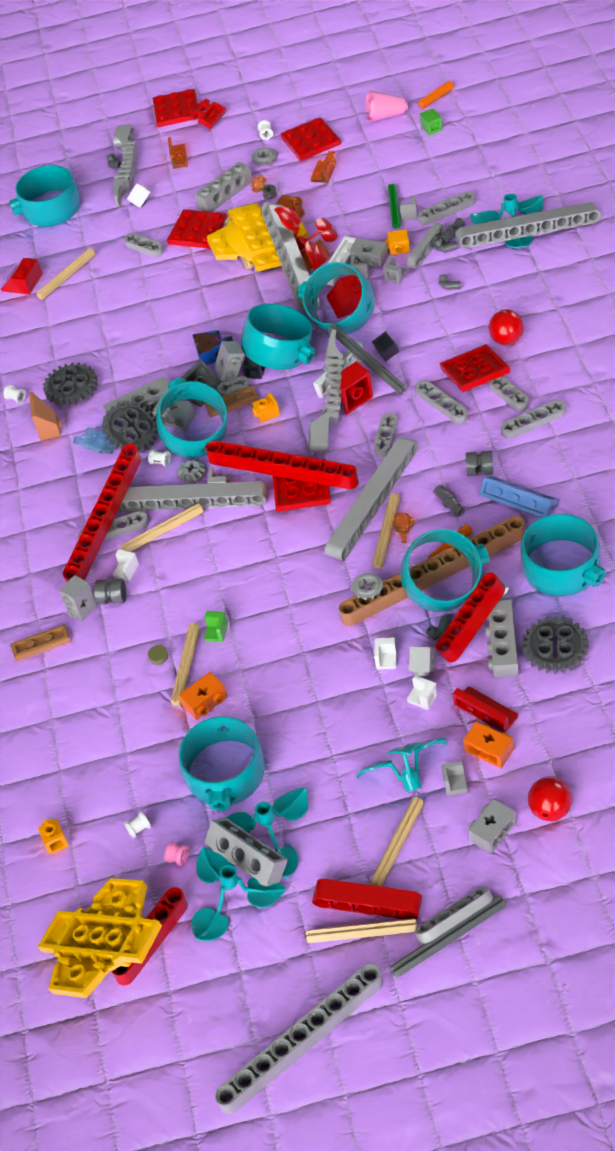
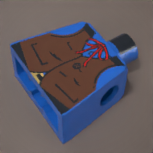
M219 330L193 334L198 356L207 366L216 362L222 341H233L232 336L222 338Z

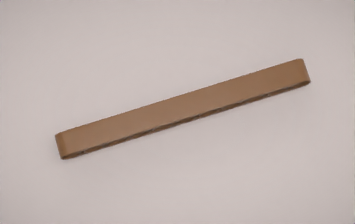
M513 516L469 538L474 546L482 543L486 547L489 556L521 541L525 533V523L523 518ZM453 546L409 568V573L416 587L422 591L470 567V564L465 555ZM400 573L383 581V589L380 595H376L374 599L370 597L364 600L363 598H357L355 595L340 603L339 613L341 622L346 626L355 625L408 598L402 585Z

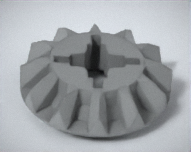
M261 148L252 154L254 164L259 166L271 164L272 161H275L276 152L271 148Z
M195 458L192 461L187 459L186 463H181V467L177 468L179 478L185 482H195L206 473L205 464L201 460L197 461Z
M373 573L361 574L352 582L353 594L357 598H363L364 600L370 597L374 599L376 595H380L383 589L381 578ZM364 583H366V585H368L371 589H370V590H367V589L364 587V586H365Z

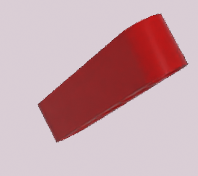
M487 573L482 577L437 641L436 650L447 662L452 663L458 660L503 596L506 587L496 574Z
M330 879L317 880L312 898V903L321 908L397 919L414 918L416 920L419 917L422 895L415 891Z
M172 887L168 889L146 917V919L158 920L162 927L142 964L131 963L129 967L119 966L112 971L118 984L124 986L134 981L187 910L188 903L180 888ZM127 969L124 973L119 974L120 971Z

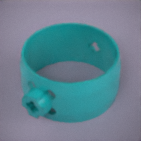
M58 165L40 166L25 173L16 184V198L9 200L14 216L23 214L29 223L41 227L54 226L67 221L75 215L80 206L79 190L74 177L68 169ZM54 190L64 191L49 200L32 201L35 197L45 192Z
M341 262L325 264L316 269L310 275L307 282L303 281L299 285L298 297L303 299V305L309 318L321 329L328 332V327L331 324L320 322L317 315V300L321 290L329 281L338 276H358L362 284V295L359 305L349 317L334 323L346 334H351L362 328L373 313L375 306L373 288L369 280L357 268Z
M271 303L257 305L249 311L241 334V348L244 354L253 362L271 369H293L301 365L302 362L307 365L311 363L317 351L314 347L310 346L312 325L301 312L288 306ZM263 333L277 334L289 340L276 339Z
M180 377L173 379L172 382L168 383L169 390L163 395L157 408L156 428L158 435L165 447L178 456L185 458L203 457L207 455L206 449H204L207 443L211 441L222 442L228 422L225 402L221 395L207 384L194 381L186 382L185 378ZM194 399L212 406L220 415L222 426L214 435L207 439L186 441L172 435L165 428L161 417L172 404L181 400Z
M553 514L536 520L525 531L520 547L521 566L527 581L533 588L551 596H570L585 590L590 585L598 587L602 583L606 575V569L600 566V543L594 528L588 522L574 515ZM557 540L578 543L592 553V556L586 562L567 570L547 569L537 565L529 558L530 554L537 547Z
M447 529L429 531L411 543L402 559L400 576L403 588L408 597L423 609L434 612L456 609L466 602L480 582L482 565L490 562L489 554L482 543L474 546L468 538L458 532ZM430 542H443L454 546L465 555L471 566L472 585L470 591L458 599L449 601L436 600L425 595L416 587L411 579L408 566L410 553L417 547Z
M226 716L206 719L192 727L180 744L179 767L185 784L196 798L208 804L210 809H214L217 812L226 811V809L231 808V805L248 798L256 791L263 779L265 761L259 739L253 730L239 719ZM222 741H237L255 750L253 759L248 767L239 775L229 780L206 782L189 774L190 767L196 756L212 744Z

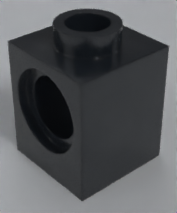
M386 331L372 341L375 349L385 362L399 352L395 342Z
M247 356L242 365L245 377L262 379L266 367L253 362Z

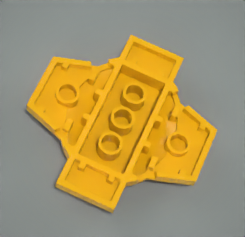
M258 203L228 210L230 221L227 226L207 236V242L216 260H235L238 256H242L253 263L257 272L282 266L262 216V207H259ZM301 222L297 236H303L306 239L308 238V233Z
M110 878L92 898L94 903L91 907L85 910L81 907L75 912L58 911L37 946L41 952L54 953L59 963L54 965L48 987L53 994L87 998L109 972L119 966L129 967L131 963H143L162 927L158 920L144 919L142 915L148 887L143 880Z

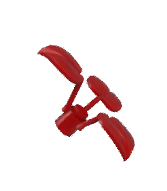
M286 206L275 208L274 211L278 214L282 224L287 229L295 231L294 238L300 251L305 249L314 270L327 261L324 249L320 245L310 242V240L321 234L323 240L327 242L335 241L338 233L328 220L319 218L315 223L319 231L305 239L303 236H297L301 219L296 211Z

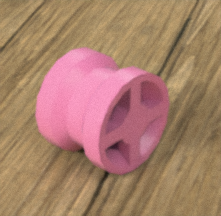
M171 841L165 851V861L168 863L176 862L178 866H184L189 857V846H180L177 842Z

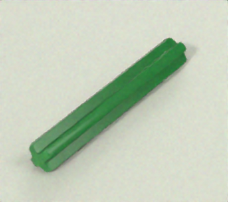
M393 183L388 185L392 227L400 228L401 221L396 184Z

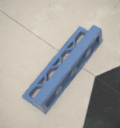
M495 476L484 477L479 492L480 496L541 518L550 515L552 506L558 505L560 500Z

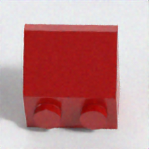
M23 258L14 267L2 286L1 291L30 295L43 274L38 259Z
M347 275L340 278L327 294V300L337 319L350 315L355 311L361 300L362 284L357 276Z
M354 362L342 370L340 391L346 415L373 397L370 372L358 362Z

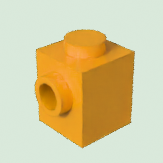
M406 229L387 232L388 239L385 240V243H387V249H390L391 255L410 252Z

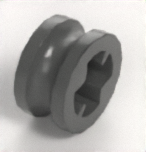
M269 184L262 188L265 199L270 200L277 196L274 185Z

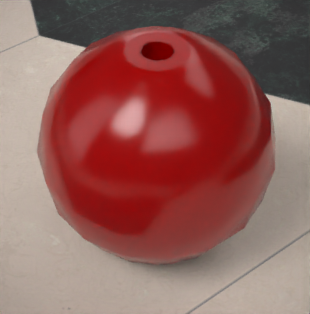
M510 309L496 312L488 325L491 338L500 345L514 344L523 335V319L517 312Z
M551 776L543 777L532 784L528 792V806L537 818L548 822L558 821L568 814L572 806V792L563 780Z

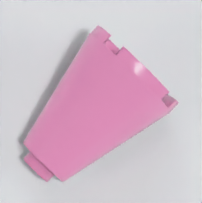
M368 91L369 95H366V112H369V117H366L368 122L401 115L407 111L408 103L404 98L376 91Z

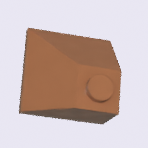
M30 392L31 417L40 440L61 436L60 429L63 428L61 419H57L56 413L38 396Z

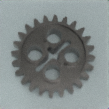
M72 362L70 366L65 363L63 368L58 366L59 370L53 369V374L48 373L49 378H45V383H43L46 398L50 400V403L54 402L55 405L60 403L61 407L67 403L69 407L71 403L77 405V401L83 403L82 399H89L88 395H93V391L97 390L98 378L94 369H91V366L87 367L85 363L81 366L80 362L74 365Z
M124 401L123 406L117 403L116 407L111 406L110 411L107 410L106 416L104 415V422H102L101 426L103 428L102 434H106L105 440L110 439L108 445L115 444L114 450L118 448L122 450L125 445L134 444L141 453H144L145 449L149 450L150 446L154 445L158 437L156 422H154L156 416H151L152 411L146 412V406L140 408V403L134 406L133 401H131L130 405H127L126 401Z
M547 616L545 622L538 619V625L532 623V629L527 628L526 634L523 635L522 648L523 655H526V661H531L532 667L538 665V671L545 668L547 674L550 670H553L554 674H557V670H561L564 674L565 668L573 671V665L579 667L580 661H584L585 655H588L589 641L588 635L584 634V628L579 629V623L573 625L572 619L566 622L565 616L561 620H557V616L550 620ZM554 631H557V658H553Z

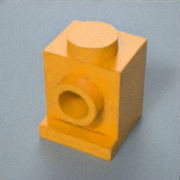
M271 392L268 393L267 397L252 403L253 408H251V412L254 418L257 417L260 423L280 416L278 403Z
M46 819L42 822L41 826L37 827L49 855L69 846L57 819Z

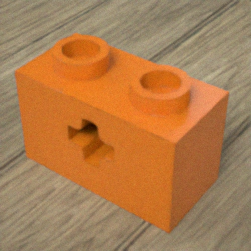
M211 672L179 694L182 706L196 720L205 716L212 708L221 704L228 697L225 686Z
M475 722L463 740L465 752L499 768L503 767L514 750L513 738L508 734L500 733L489 725Z

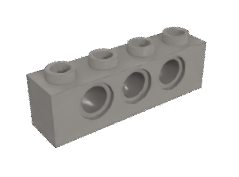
M238 162L195 193L198 209L213 212L251 184L253 180L250 167Z
M163 376L104 404L105 414L107 410L110 411L111 406L116 407L117 403L123 406L124 401H126L127 405H130L131 401H133L134 406L140 403V408L146 406V412L153 411L160 398L169 390V382Z
M511 599L499 600L485 620V622L489 621V625L485 626L486 638H491V641L487 642L488 654L492 653V658H488L489 670H493L494 678L518 676Z
M226 817L211 820L204 843L211 847L212 851L227 858L228 862L237 865L244 873L253 876L264 886H270L281 881L288 861L287 858Z

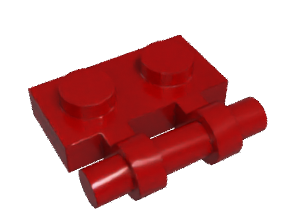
M204 99V101L198 104L197 108L193 109L189 118L191 120L199 118L198 123L211 129L225 114L226 108L216 102L209 104L210 101Z

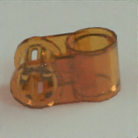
M282 195L276 203L292 208L300 218L305 215V210L302 208L303 201L300 197Z

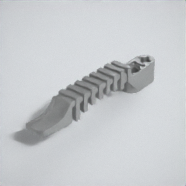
M117 125L114 134L115 148L122 150V158L124 159L122 160L123 164L120 165L121 169L117 171L119 174H114L113 194L117 207H121L123 195L131 190L134 182L138 150L135 141H133V125Z
M332 329L325 355L326 364L323 366V370L328 371L326 378H330L327 382V386H330L328 389L330 394L327 396V403H324L322 416L316 420H310L308 451L327 453L329 424H337L341 403L340 384L342 370H344L343 354L338 351L335 345L336 330Z

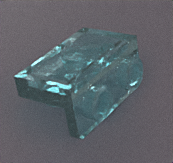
M87 427L86 434L74 436V444L100 454H113L115 444L108 445L110 439H104L106 434H102V431L92 427Z

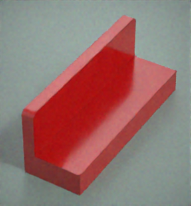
M470 686L464 691L457 688L453 692L455 706L500 732L506 733L518 718L516 712Z

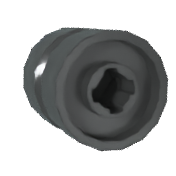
M492 450L481 451L480 454H477V452L466 453L467 476H478L479 473L483 475L493 474Z
M107 579L96 580L94 586L96 603L109 604L110 601L114 604L125 603L126 584L124 579H112L111 582Z

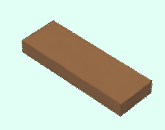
M254 386L221 396L225 402L227 412L259 400ZM205 403L210 418L219 415L212 406Z
M63 624L10 644L15 660L19 661L69 643L71 640L67 628Z

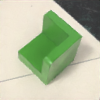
M434 109L420 113L421 127L428 135L442 130L441 116Z
M206 611L207 629L204 636L205 641L223 642L228 627L225 612Z

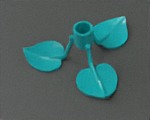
M509 193L503 197L504 203L501 204L500 213L496 211L470 213V217L474 224L500 220L504 210L508 214H512V217H515L516 210L519 213L523 212L525 215L541 212L543 209V195L518 203L517 196ZM532 236L506 240L505 244L510 248L527 247L532 243Z
M446 738L409 743L403 747H397L388 751V755L392 753L402 754L406 769L401 771L402 775L396 769L392 760H385L364 767L358 772L357 778L366 771L380 767H390L397 775L398 780L403 782L405 792L421 788L418 776L420 775L418 753L425 747L436 743L447 745ZM413 751L415 771L413 767L410 768L406 754L411 755Z
M306 787L295 789L280 796L275 800L273 807L268 802L258 803L255 806L254 819L245 812L233 813L226 817L248 833L255 829L257 820L260 825L268 827L276 852L288 859L282 878L289 877L296 871L299 863L296 850L291 846L279 849L271 824L274 822L275 816L278 818L283 816L287 821H295L307 813L308 796Z
M202 847L196 862L197 876L206 884H212L218 879L221 885V892L216 912L211 908H203L193 915L191 927L194 938L199 941H213L223 936L227 931L229 920L226 916L220 914L225 890H231L239 884L244 892H248L247 900L251 905L257 908H266L273 905L285 893V886L280 882L264 886L252 877L248 880V887H246L242 882V878L237 877V869L227 861V858L206 847Z

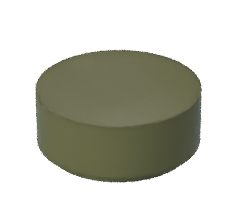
M156 645L150 648L148 657L152 664L160 665L167 661L168 652L164 646Z

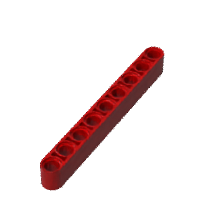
M211 441L205 446L208 460L213 465L343 489H354L359 484L356 467L349 464L220 441Z
M127 444L122 448L63 570V577L66 582L74 575L85 581L141 463V456L134 444Z

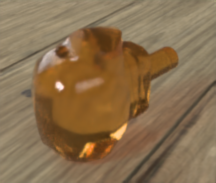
M265 176L254 177L251 186L253 192L262 191L266 183Z
M399 512L393 516V525L396 533L401 534L402 543L405 544L407 543L406 534L414 526V519L408 513Z

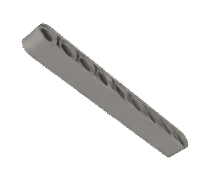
M265 202L262 206V216L299 310L305 311L303 299L298 297V288L303 281L307 282L310 275L292 231L282 224L278 214L274 211L275 208L281 207V205ZM319 298L317 300V311L320 305Z
M588 202L461 227L456 231L455 236L462 248H471L593 224L600 220L601 213L594 203Z
M402 436L397 438L327 542L325 555L342 561L348 557L416 454L418 441Z
M261 481L129 487L118 512L188 509L197 503L202 508L260 506L266 502L267 485Z
M375 964L363 966L223 1083L215 1093V1099L221 1111L225 1114H233L376 994L383 985L379 967ZM370 976H376L374 980H367ZM352 991H359L356 995H349ZM336 1005L341 1006V1008L338 1010H332V1008ZM318 1020L324 1021L320 1025H314V1023ZM300 1035L306 1036L303 1040H296ZM282 1050H287V1051H288V1052H287L285 1055H283V1056H279V1055H278L279 1052L282 1051ZM270 1066L268 1070L260 1071L261 1067ZM251 1081L249 1086L241 1087L243 1082ZM228 1096H232V1097H233L231 1101H229V1102H227V1103H224V1102H223V1100H224L226 1097H228Z

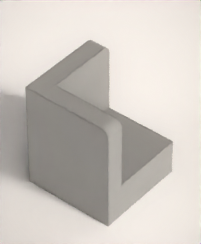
M412 195V203L400 204L401 221L417 220L416 195Z
M355 255L351 256L350 265L357 268L369 280V264L356 263Z
M391 256L383 267L385 281L400 284L407 273V268L396 266L394 256Z
M209 467L208 483L230 482V475H216L214 467Z
M462 761L441 765L446 795L468 793Z

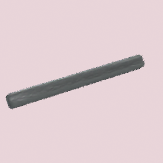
M333 323L328 327L330 334L332 329L336 330L335 338L396 392L401 394L405 391L406 386L336 324Z
M501 896L493 898L489 904L391 965V973L398 978L505 908L506 903Z

